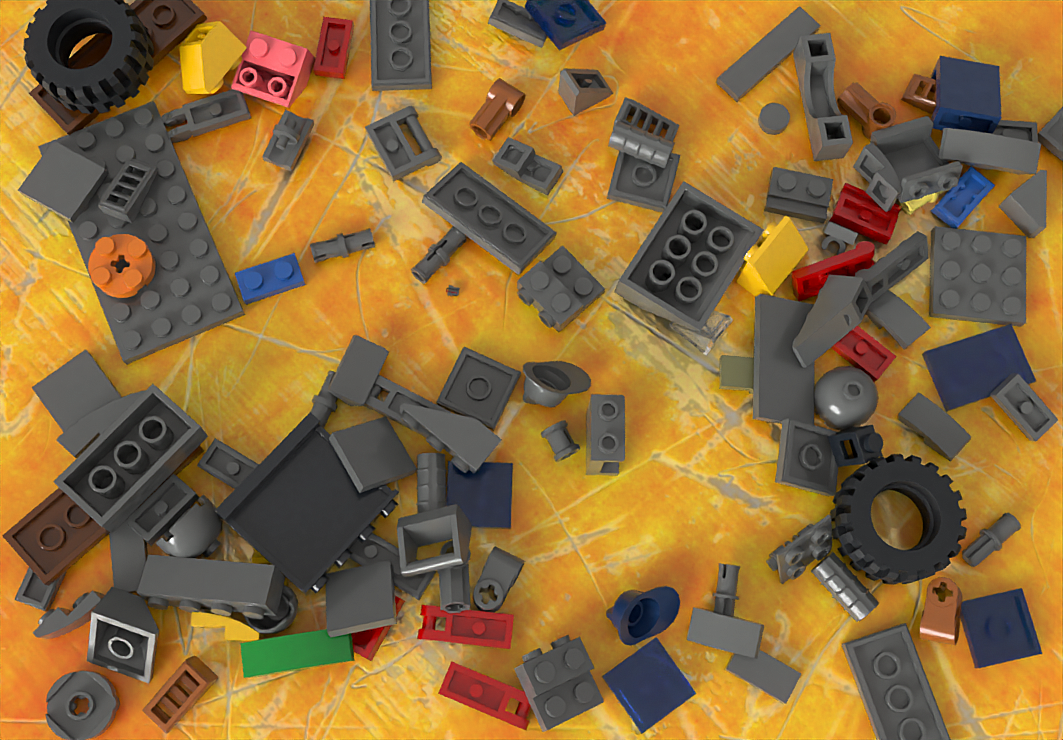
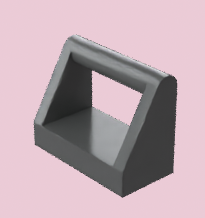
M458 504L398 519L397 537L400 567L404 577L466 564L472 523ZM453 539L454 552L416 561L418 547Z

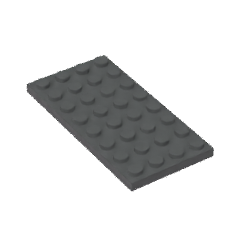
M154 101L73 132L70 136L66 135L53 140L102 166L109 173L74 223L68 221L88 274L90 255L95 249L96 242L102 237H110L116 234L133 235L145 242L155 258L156 269L152 281L148 286L144 285L132 297L116 298L109 296L92 281L122 360L126 364L245 315L174 145L170 139L168 140L166 134L168 131L162 122L160 112ZM53 141L38 146L42 156ZM128 157L156 166L159 169L133 224L104 214L98 206L102 196ZM133 168L131 173L143 177L146 172ZM131 179L127 181L128 184L134 186L139 184V182ZM123 189L122 193L131 196V194L133 193L126 189ZM118 199L117 203L125 205L126 201ZM125 259L119 260L115 264L118 273H121L123 268L129 267L130 263H127Z

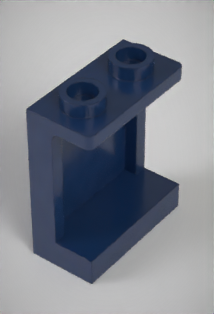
M940 56L931 74V79L936 80V108L931 116V121L933 122L932 129L943 130V128H953L993 134L1002 118L999 66Z

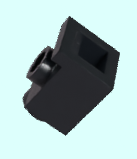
M873 425L850 427L828 436L837 467L865 464L883 456L881 451L883 439L880 434L875 432ZM843 440H849L852 454L848 455Z

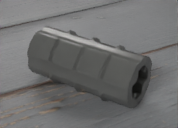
M619 120L613 129L608 143L609 147L617 149L621 153H627L664 169L675 145L674 142L664 139L662 136L654 135L647 130L644 131Z
M422 453L417 455V514L446 507L447 470L445 469V454Z
M834 552L827 555L811 570L821 582V585H824L832 594V598H835L856 622L866 617L879 604L877 599L869 592V589L857 579V576L846 567V563H843Z

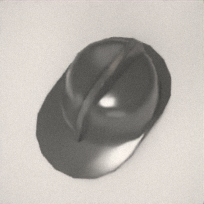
M549 361L539 363L527 362L523 365V372L526 376L523 394L525 403L540 404L550 408L556 407L568 394L585 392L591 386V379L588 374L571 363Z

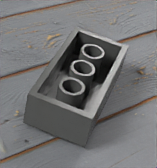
M152 384L53 482L101 527L113 533L208 435L199 424Z

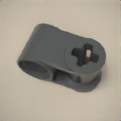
M496 546L493 548L473 592L474 603L478 610L495 613L501 608L510 588L513 587L522 570L524 560ZM490 589L494 590V597L497 600H490L487 604H484L481 593H488Z

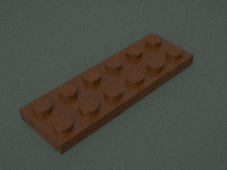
M135 0L130 5L150 34V40L154 47V54L151 55L154 60L153 66L180 44L197 24H202L207 20L204 12L191 0ZM106 33L96 34L69 58L68 68L84 69L98 63L109 51L112 35ZM40 84L29 93L69 136L73 132L83 129L100 114L97 109H94L92 114L82 113L79 109L75 111L70 110L62 103H58Z
M199 445L173 473L175 475L180 473L204 452L203 448ZM58 488L2 536L45 585L49 586L110 532L101 527L63 490Z

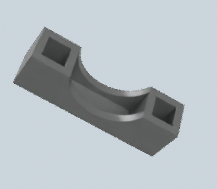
M823 33L800 36L793 52L813 159L814 161L844 158L853 144L848 116L841 114L835 99L834 67L836 58L831 34Z

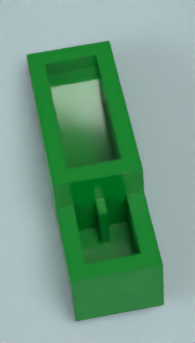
M327 629L240 643L244 678L262 677L355 661L351 633L330 638Z

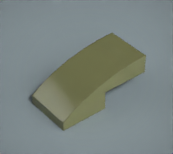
M721 355L719 389L749 390V394H753L754 358Z

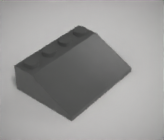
M683 181L619 279L615 293L643 310L700 333L744 263V256L757 242L764 229Z

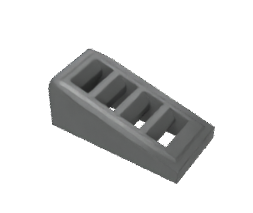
M625 97L615 119L613 129L618 120L637 127L641 119L645 121L642 130L648 131L651 124L656 125L653 134L659 136L662 128L668 130L664 139L673 142L680 125ZM628 115L633 116L631 123L626 121Z
M128 157L98 204L99 208L104 214L133 224L159 169L156 166ZM133 168H136L146 173L142 177L131 172ZM131 179L139 182V184L134 186L128 184L127 181ZM123 189H126L133 193L131 194V196L122 193ZM118 199H121L123 201H126V204L121 205L118 204L117 201Z

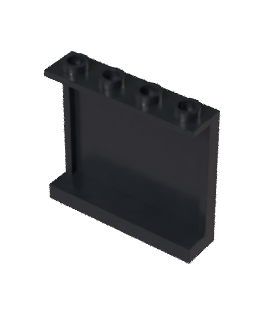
M311 412L215 509L217 515L267 561L275 565L306 596L311 590L316 594L330 579L326 574L334 565L341 568L353 554L349 549L357 540L364 543L376 529L372 524L380 515L387 518L398 505L395 499L399 493L396 489L392 491L386 484L359 493L329 440L331 435L320 426V420Z

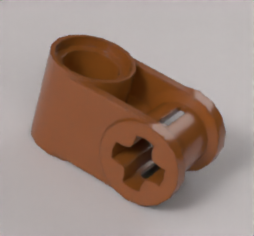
M938 577L933 579L928 585L925 608L920 623V639L955 646L960 632V613L963 596L960 588L949 578ZM945 588H948L953 595L952 597L947 596L945 602H943L938 596V592L943 593Z

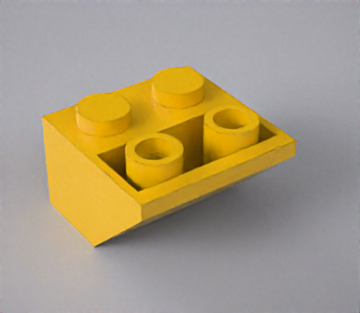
M221 21L197 24L179 46L183 90L187 94L215 93L223 85V76L228 70L235 69L243 60L241 55L247 47Z
M785 215L779 224L773 221L763 233L757 245L754 244L743 258L745 261L739 269L741 274L737 283L755 297L760 294L773 296L809 250L788 216Z

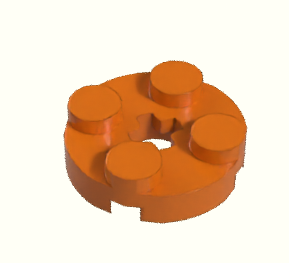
M116 234L100 238L96 242L95 249L92 251L88 262V270L93 283L107 295L116 298H127L136 295L138 290L144 285L148 286L152 281L156 269L155 258L145 242L129 234ZM125 259L130 265L123 268L121 273H118L115 264L119 260Z

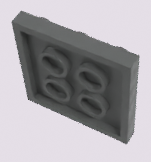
M935 226L931 230L929 317L1018 327L1026 324V236Z

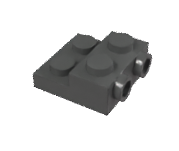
M563 245L543 263L541 261L538 262L517 281V294L527 306L532 304L540 312L538 316L548 328L553 326L558 332L563 330L605 292V288Z
M566 635L550 643L553 650L544 654L538 648L522 656L524 663L514 668L542 732L604 702L590 670L594 669V666L580 637L571 641L569 635Z

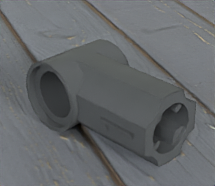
M453 540L443 545L440 555L454 552ZM468 550L466 564L437 570L439 574L440 610H444L447 613H460L470 609L468 566L471 555L470 550Z

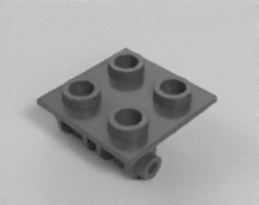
M827 515L815 525L809 524L797 533L798 536L794 535L792 537L793 542L786 541L784 543L785 547L781 545L769 554L770 558L766 562L773 571L778 569L781 584L789 579L794 580L798 578L815 559L821 560L829 554L832 548L830 515Z

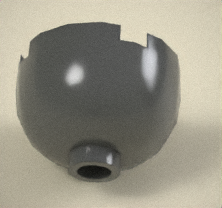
M852 366L836 367L823 374L814 385V412L816 415L819 414L820 418L825 421L824 424L829 428L841 431L850 427H860L871 418L876 410L879 399L877 386L872 378L861 369Z
M204 494L197 499L201 506L196 503L192 508L190 507L164 533L168 538L166 541L163 538L156 541L155 544L169 556L197 558L203 554L207 558L221 544L217 538L222 531L223 520L217 515L215 505Z

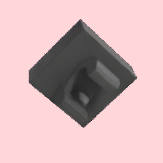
M827 220L822 231L828 236L823 239L821 248L826 250L829 242L837 241L839 249L836 254L844 253L846 250L845 242L853 245L858 233Z

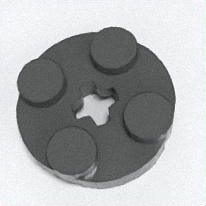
M90 671L72 672L59 678L49 690L46 698L48 714L45 715L49 727L57 736L65 740H90L98 737L110 727L116 716V711L119 709L120 701L113 684L102 674ZM77 698H88L89 710L87 713L80 712L78 715L75 713L77 708L75 700Z

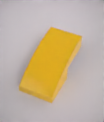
M192 612L191 626L196 628H225L224 640L230 642H251L265 639L263 633L257 632L240 621L217 614Z

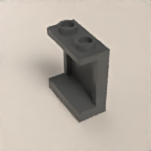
M928 116L877 130L871 134L870 143L873 142L884 154L898 176L902 187V192L898 197L900 203L920 199L926 195L947 191L958 186L963 166L959 161L949 163L946 160L938 159L940 149L931 138L933 122Z
M591 394L586 411V475L618 476L619 462L625 460V397L623 395Z

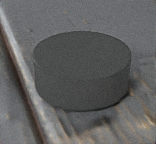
M770 103L762 108L758 123L765 133L777 135L787 128L790 115L783 105Z

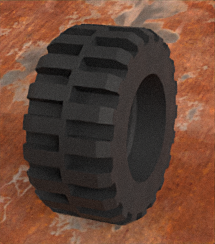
M47 0V6L43 10L39 8L33 15L35 21L33 23L29 22L26 30L29 38L24 39L23 50L27 53L25 54V61L31 70L32 76L58 103H62L66 108L73 111L79 109L82 113L92 114L94 109H97L100 113L111 111V106L116 105L119 108L125 105L126 102L124 100L130 96L134 98L140 93L138 90L141 84L146 85L149 79L147 70L151 71L153 69L154 60L151 55L154 54V47L150 40V34L128 3H125L123 0ZM98 33L112 35L110 49L98 63L84 69L68 68L69 56L73 48L82 39Z
M891 454L887 458L881 456L873 459L844 480L841 484V490L836 492L832 501L836 504L835 508L830 511L831 521H835L836 525L832 529L833 539L839 538L842 544L841 547L837 548L842 557L848 555L852 559L849 565L854 570H864L866 572L865 577L873 581L882 579L884 584L894 585L897 583H912L928 578L951 564L950 558L957 556L962 548L958 541L965 539L967 528L961 526V521L967 519L966 509H960L958 501L963 498L959 490L953 492L949 486L953 481L947 474L940 476L936 473L939 467L931 462L922 465L920 457L911 455L904 459L902 454ZM892 490L902 493L910 498L919 509L923 521V531L921 539L915 547L908 550L896 549L884 542L875 531L871 520V506L874 498L880 492Z

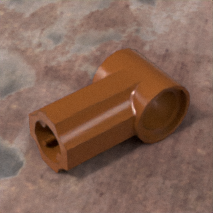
M501 78L497 79L486 96V102L470 121V128L480 138L491 141L507 118L515 116L520 110L526 97L525 93Z
M857 82L848 86L837 100V103L862 125L863 134L870 140L872 132L891 127L896 119V111L891 105L884 102L879 103Z

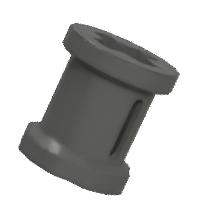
M566 420L560 421L541 432L542 438L548 440L555 453L554 459L556 462L572 456L581 449L571 438L566 428L568 426Z

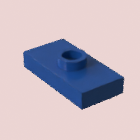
M971 166L959 179L958 186L951 188L931 212L949 227L957 229L995 185Z

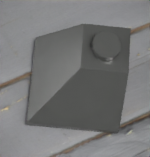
M115 587L110 588L91 612L87 662L146 683L151 682L159 629L144 598Z

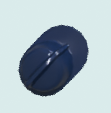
M668 586L657 587L646 592L628 590L623 592L615 601L614 606L606 611V616L618 630L619 638L623 644L632 646L663 632L674 622L680 607L679 594L674 588Z

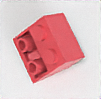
M251 30L245 45L247 48L242 54L243 60L238 66L231 88L290 108L307 86L315 57L307 48Z

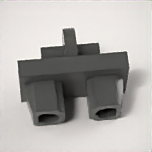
M285 110L279 123L273 129L274 134L262 156L263 160L292 171L312 131L314 121L309 118L299 117Z

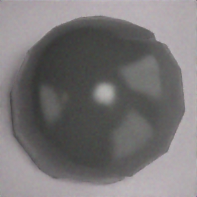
M284 585L276 616L264 615L262 619H254L245 615L244 617L248 626L257 632L277 634L286 630L293 623L298 610V599L292 588Z

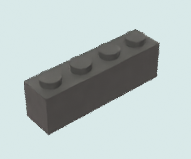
M148 554L137 594L148 602L147 605L154 609L167 610L168 606H176L190 613L199 612L200 609H208L222 616H230L232 612H240L250 618L262 619L264 615H277L285 576L275 565Z

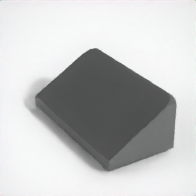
M353 335L327 391L349 406H363L389 351L360 336Z

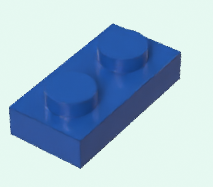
M295 253L235 272L241 295L246 305L306 285Z

